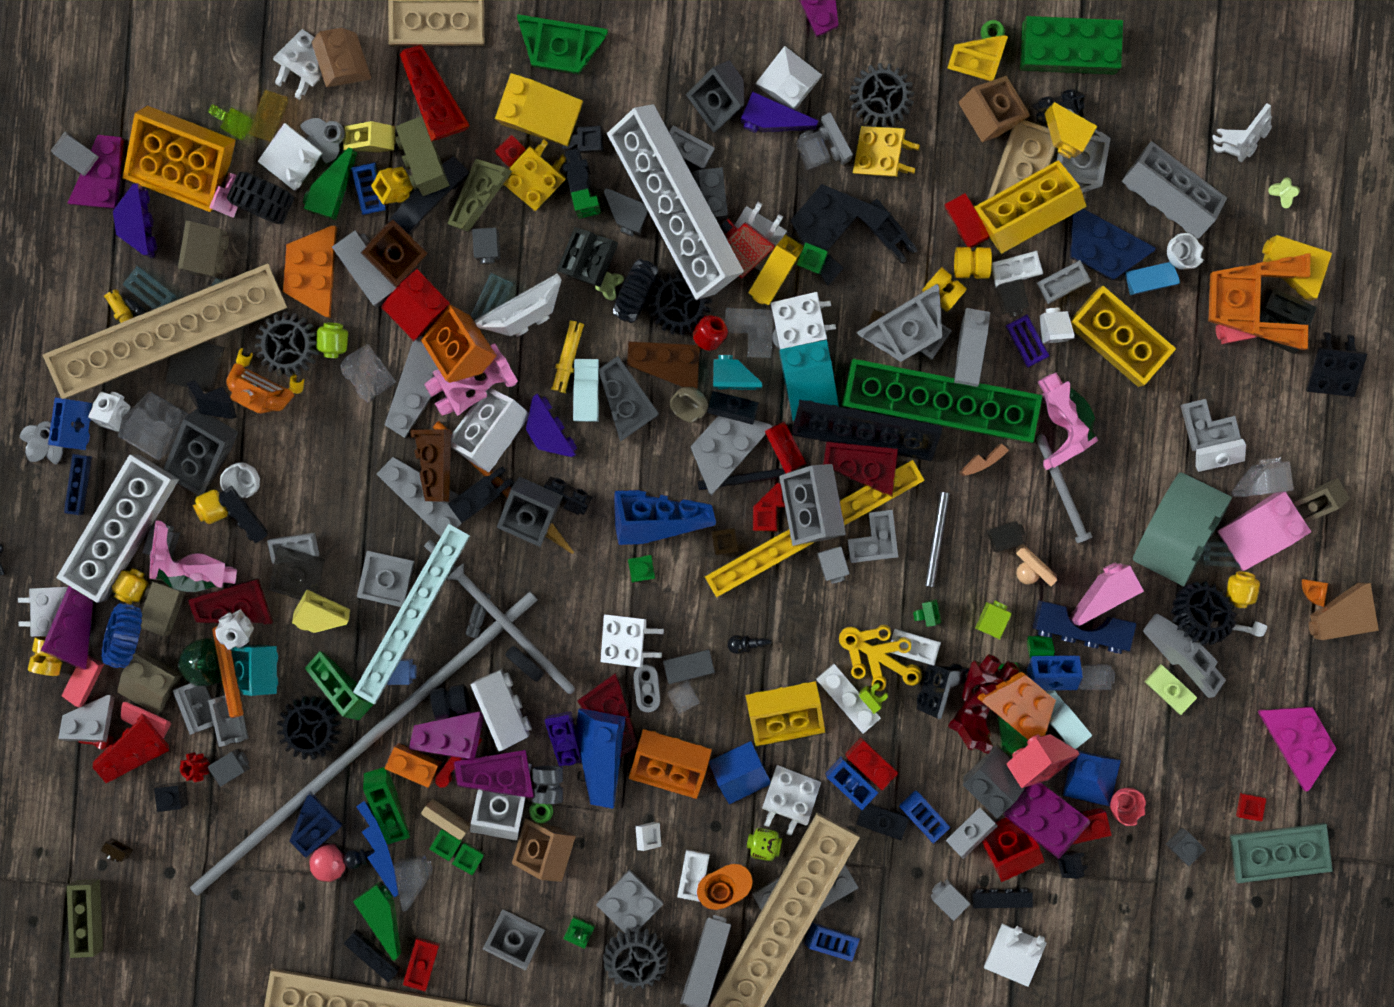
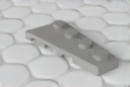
M422 335L412 342L385 422V426L404 438L408 436L410 430L430 402L432 397L424 384L435 377L432 372L438 370L421 341Z
M392 457L377 475L440 537L448 524L458 528L462 523L451 510L448 503L459 495L450 490L449 502L425 501L420 472Z

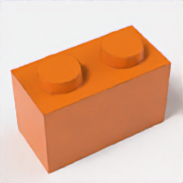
M398 743L394 746L384 769L429 788L433 784L442 762L421 752L410 750L409 747Z

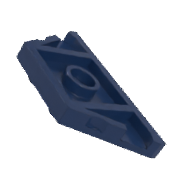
M1085 209L1072 214L1070 258L1076 262L1081 260L1084 266L1110 280L1124 273L1156 249L1152 245Z

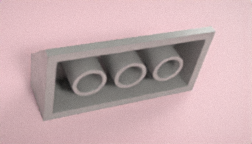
M1152 141L1147 145L1122 180L1129 190L1138 193L1149 205L1158 208L1168 219L1175 221L1187 233L1194 235L1198 239L1215 222L1227 200L1226 196Z

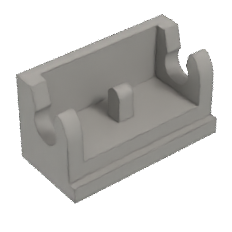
M204 679L173 690L190 735L214 726L208 702L211 696Z
M225 695L208 700L219 747L234 742H241L249 738L244 716L230 718Z

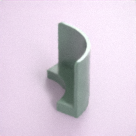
M1182 472L1178 473L1154 513L1136 549L1133 561L1185 586L1205 549V544L1225 515L1232 497Z

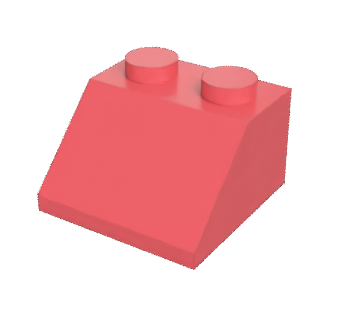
M1051 734L1042 737L1036 735L1027 741L1028 746L1015 751L1012 754L1013 758L1006 765L1020 787L1024 788L1050 780L1080 754L1078 750Z

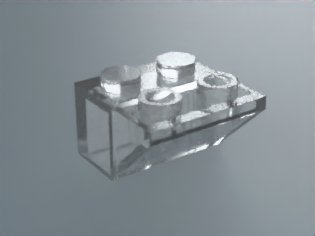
M149 391L122 418L118 437L155 459L160 460L173 446L183 419L189 414Z

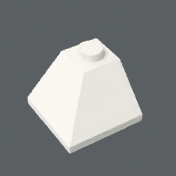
M784 46L755 85L780 104L796 110L822 77V74Z

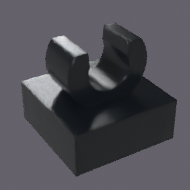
M1065 852L1059 859L1057 858L1062 878L1079 879L1085 876L1084 871L1088 867L1087 865H1082L1080 859L1085 856L1084 853Z

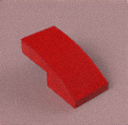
M966 193L944 204L945 210L956 225L957 232L967 247L972 248L990 238Z

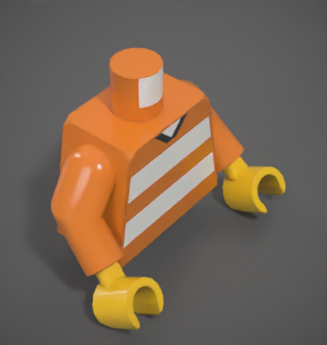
M243 348L239 350L236 358L237 364L233 365L226 379L228 389L232 392L231 400L260 414L283 410L295 396L294 393H301L304 387V379L296 383V374L290 377L289 388L287 389L245 369L244 367L250 365L253 353L251 352L249 357H244L242 355Z

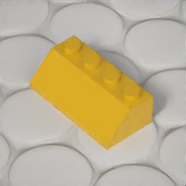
M1058 160L974 208L982 220L990 239L1002 254L1087 206L1081 187Z

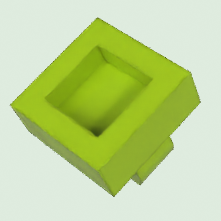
M879 682L873 684L871 689L866 685L859 691V697L873 714L881 709L882 702L888 697L887 692L881 696L875 693V690L880 687Z

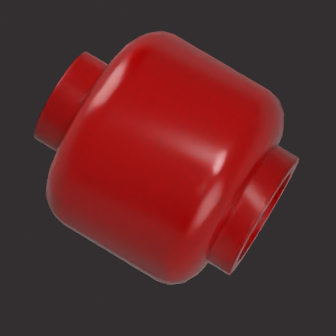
M708 315L703 317L694 328L693 339L700 348L713 351L726 339L728 329L721 318Z

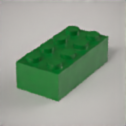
M1027 16L1022 23L1020 71L1115 75L1121 69L1123 20Z

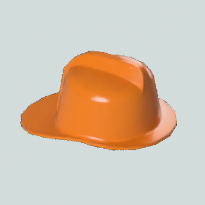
M730 864L708 874L698 884V900L703 906L712 910L729 907L742 900L750 892L753 882L751 873L740 864Z

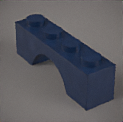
M1039 600L1032 628L1038 630V635L1052 638L1053 634L1062 635L1061 640L1075 643L1076 639L1085 641V646L1098 649L1100 644L1108 646L1107 651L1122 654L1123 650L1130 651L1136 623L1107 617L1099 627L1091 630H1081L1070 621L1065 606Z

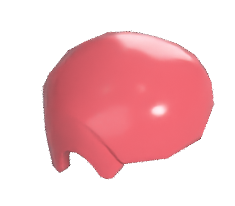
M1133 787L1122 788L1113 795L1110 809L1114 818L1123 825L1135 826L1137 825V820L1141 816H1145L1146 800L1144 795Z
M321 844L310 855V871L313 876L324 882H333L340 878L346 869L343 861L344 853L335 844Z

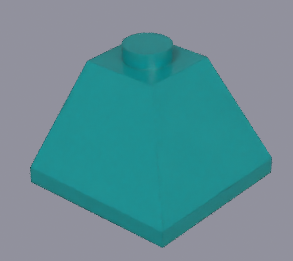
M719 355L718 359H714L713 389L761 390L762 382L739 360H733V355Z

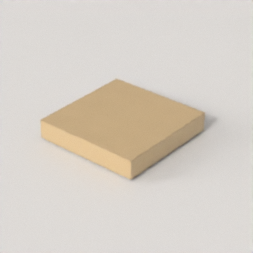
M434 799L421 812L424 817L459 840H462L471 827V823Z

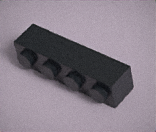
M232 485L219 493L220 504L223 507L226 506L229 510L228 514L231 518H235L238 521L237 525L241 530L244 529L246 531V536L250 541L253 540L256 544L268 536V530Z
M1021 887L1019 890H1014V888H1005V890H999L998 888H990V890L975 888V890L971 891V906L973 909L1033 908V892L1026 887Z
M355 930L345 941L344 945L388 983L400 970L398 965L359 931Z

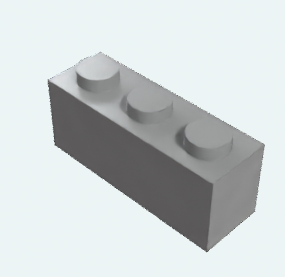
M353 231L332 246V248L373 306L378 308L386 301L396 287L361 254V251L370 241L364 233L360 235L357 231Z

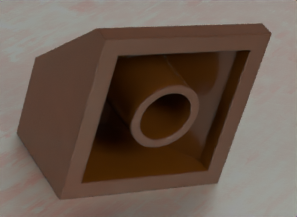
M393 219L384 225L361 251V254L394 287H397L428 254Z

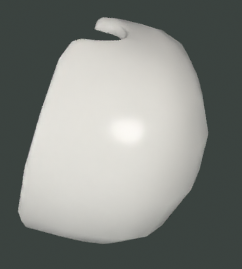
M1180 233L1168 243L1167 257L1170 263L1178 269H1193L1204 261L1201 258L1204 247L1192 234Z
M243 462L235 463L226 468L220 475V485L223 491L232 485L241 498H248L259 489L260 477L256 469L249 464Z

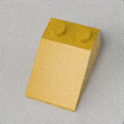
M511 73L495 119L503 126L568 146L583 101L534 80Z

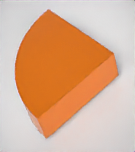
M1302 579V589L1307 599L1315 605L1324 607L1328 583Z

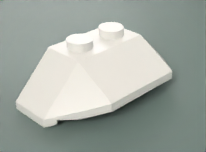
M558 274L553 275L474 320L478 328L507 336L515 334L518 337L529 330L528 326L535 322L539 325L549 319L548 315L553 312L561 278Z

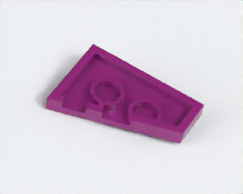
M799 0L816 38L838 28L836 0Z
M97 135L91 151L99 158L85 176L80 173L67 204L115 209L118 205L124 145L122 137Z

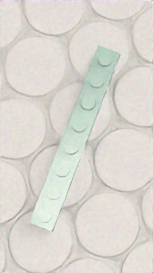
M450 524L447 525L353 693L376 704L469 540L470 535Z

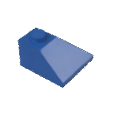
M1078 750L1080 755L1070 762L1063 796L1110 807L1121 760Z

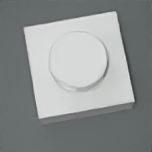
M651 822L636 826L637 850L645 851L661 847L660 823Z

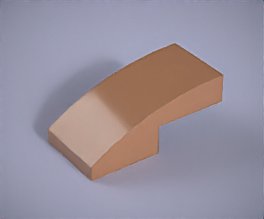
M998 444L985 459L975 455L959 473L962 476L979 472L998 461L1009 450L1003 444Z

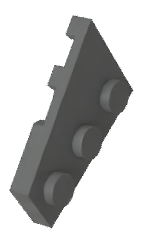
M618 356L598 369L621 442L657 417L659 413Z

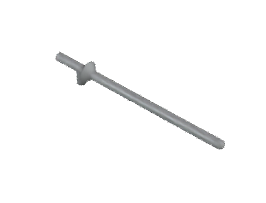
M429 540L424 547L432 554L436 544ZM464 563L459 567L454 564L447 580H457L566 693L572 694L575 691L574 686L464 574Z

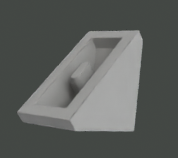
M66 131L51 149L55 156L84 176L99 158Z

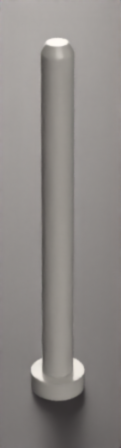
M1038 435L1036 437L1037 443L1044 459H1047L1053 453L1045 435ZM1059 467L1050 468L1049 471L1077 533V537H1075L1076 543L1092 538L1091 532H1086Z

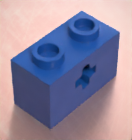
M55 397L48 445L86 450V445L90 439L88 430L91 419L88 416L92 410V403Z
M1032 656L1027 667V675L1043 690H1077L1083 678L1080 656Z
M842 756L825 773L826 777L861 810L878 794L877 789Z

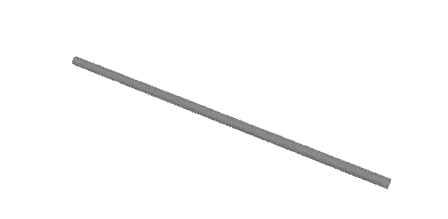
M530 591L504 615L513 622L538 599ZM497 621L489 626L190 887L192 892L197 896L201 894L301 807L310 791L316 794L431 693V690L439 687L500 634L504 628Z

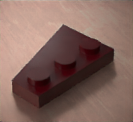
M826 442L823 465L832 464L834 472L893 498L898 449Z
M258 578L188 600L196 623H219L221 617L228 613L233 614L240 609L249 618L251 623H273Z
M614 673L579 698L577 702L582 709L625 717L621 749L622 757L638 746V741L617 674Z

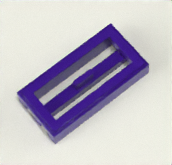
M1027 314L1005 326L1027 368L1049 357ZM1022 322H1024L1027 326L1040 353L1042 354L1041 356L1038 357L1036 351L1034 350L1028 336L1026 335L1021 325ZM1014 326H1016L1018 332L1020 333L1033 360L1029 359L1023 345L1021 344L1015 330L1013 329Z

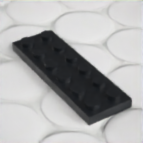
M800 399L792 429L793 436L833 443L898 449V455L926 461H932L942 433V426L932 423L917 422L906 418L901 419L884 414L869 413L858 409L853 410Z

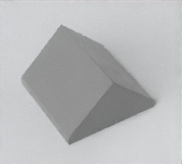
M502 909L483 950L526 971L545 930Z

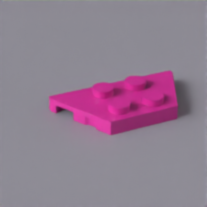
M1313 707L1260 709L1257 712L1304 791H1309L1336 750L1334 743Z

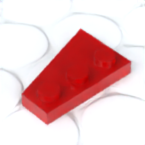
M142 713L137 718V722L131 728L128 727L122 733V737L115 744H111L93 762V769L105 783H108L169 751V745Z

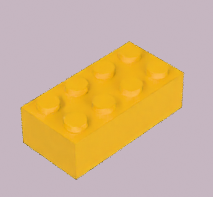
M1104 286L1098 288L1070 320L1073 331L1138 387L1144 386L1176 350L1173 345Z

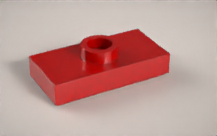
M785 421L765 431L786 474L806 464Z

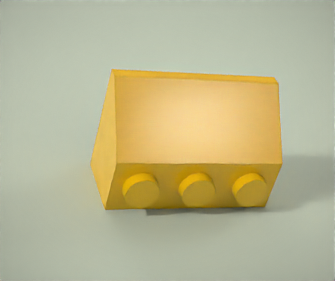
M816 681L745 695L755 746L825 733Z

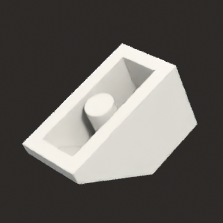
M1060 308L1046 309V313L1039 315L1041 341L1043 344L1067 342L1074 338L1068 311L1061 312Z

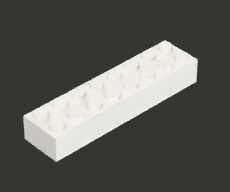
M655 105L633 108L607 135L695 299L698 300L715 295L741 275L744 270Z

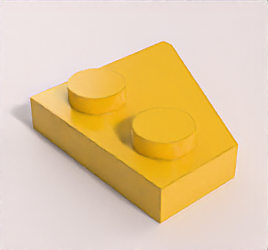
M1000 35L954 44L947 68L985 80H994L1008 36Z

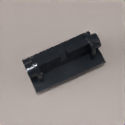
M1069 89L1061 92V96L1052 98V96L1040 98L1038 100L1039 103L1032 104V107L1039 111L1036 114L1037 122L1047 123L1045 112L1054 102L1066 109H1071L1075 114L1080 113L1085 108L1083 100H1079L1084 97V94L1075 91V89Z
M550 477L544 485V488L562 495V500H567L564 508L578 516L579 514L584 515L586 513L587 506L593 499L585 490L573 488L560 478Z

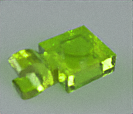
M213 104L208 110L210 115L223 122L220 126L222 130L241 141L244 140L254 122L253 119L232 107L228 113Z

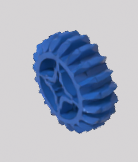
M119 603L114 607L104 634L101 655L104 664L114 668H125L130 664L140 637L142 623L140 608L127 603Z

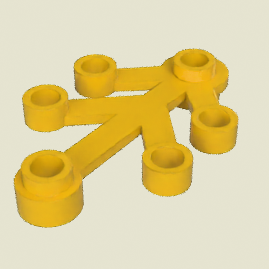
M880 625L878 628L860 631L855 627H846L839 635V642L844 649L849 650L853 665L851 674L854 678L861 679L866 673V667L861 663L859 650H861L868 656L873 676L872 686L876 680L883 682V685L875 691H882L886 687V679L882 676L879 662L903 676V681L908 685L914 686L921 681L922 671L917 665L905 666L885 654L895 651L901 653L909 652L912 645L909 638L902 637L898 641L872 646L865 641L874 638L882 641L888 640L891 635L889 626ZM885 629L888 634L882 636L879 631ZM852 636L855 638V641L850 643L846 638ZM906 642L909 646L907 648L900 647V643ZM861 668L863 672L857 674L854 669ZM915 674L916 679L910 680L908 675Z

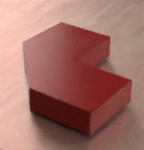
M777 483L753 506V531H777V507H785L781 483Z

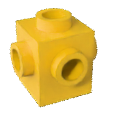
M403 167L386 168L379 171L371 185L383 205L404 202L413 189L410 178Z

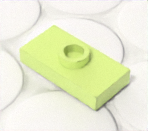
M1161 664L1144 681L1180 715L1197 699L1188 688Z

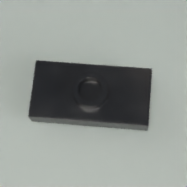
M713 391L707 413L753 425L759 402Z
M869 803L863 810H860L856 825L902 840L909 817Z

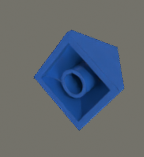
M752 741L709 761L717 784L728 804L767 787L771 783Z

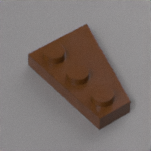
M628 341L627 366L681 387H694L698 389L700 347L688 344Z
M410 430L411 437L415 438L417 449L414 450L416 459H420L422 470L419 475L425 501L449 502L451 430Z

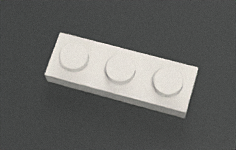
M832 664L816 678L863 734L881 719L877 713L873 714L859 697V692L835 664Z

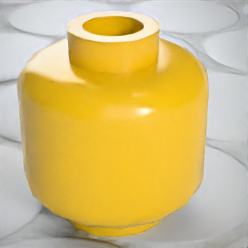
M215 489L197 496L195 499L196 504L192 505L200 522L205 521L207 524L217 522L228 515V510L226 506L223 507L220 504L219 492Z
M131 568L130 571L122 570L112 586V591L115 593L114 597L127 604L139 602L149 585L147 580L143 578L145 574L134 568Z
M1238 571L1236 575H1232L1228 579L1226 597H1230L1229 601L1233 602L1232 604L1235 607L1247 608V605L1257 602L1260 582L1255 578L1254 574Z

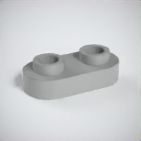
M643 664V667H637L634 672L636 702L642 711L652 712L660 704L658 673L652 665ZM645 671L650 673L651 677L648 680H644L641 676ZM646 695L652 696L653 702L650 704L646 703L644 697Z

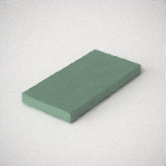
M1325 823L1230 834L1235 881L1237 883L1333 872L1328 830Z

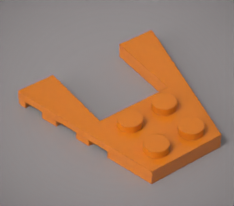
M1311 253L1212 272L1210 274L1208 321L1296 349L1307 350L1308 325L1260 322L1261 277L1308 279L1310 277Z

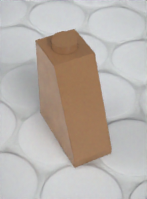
M1360 582L1324 605V607L1310 615L1309 631L1312 636L1314 635V639L1327 640L1379 631L1371 583Z

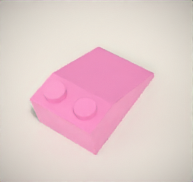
M1284 491L1275 492L1217 530V533L1241 570L1245 571L1291 546L1311 533V530Z
M1115 562L1103 568L1104 573L1096 578L1069 616L1070 621L1080 626L1144 592L1130 565L1117 564Z

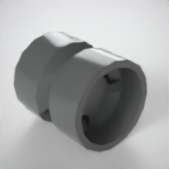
M533 767L532 781L536 786L532 788L534 796L532 802L538 804L562 803L563 787L560 786V783L563 782V767Z

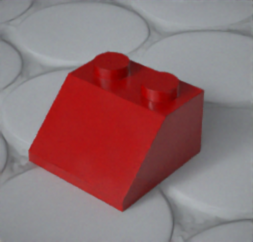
M416 269L396 287L382 304L381 308L414 342L433 326L450 303Z
M1007 818L995 822L998 826L982 841L1001 883L1045 862L1037 842Z

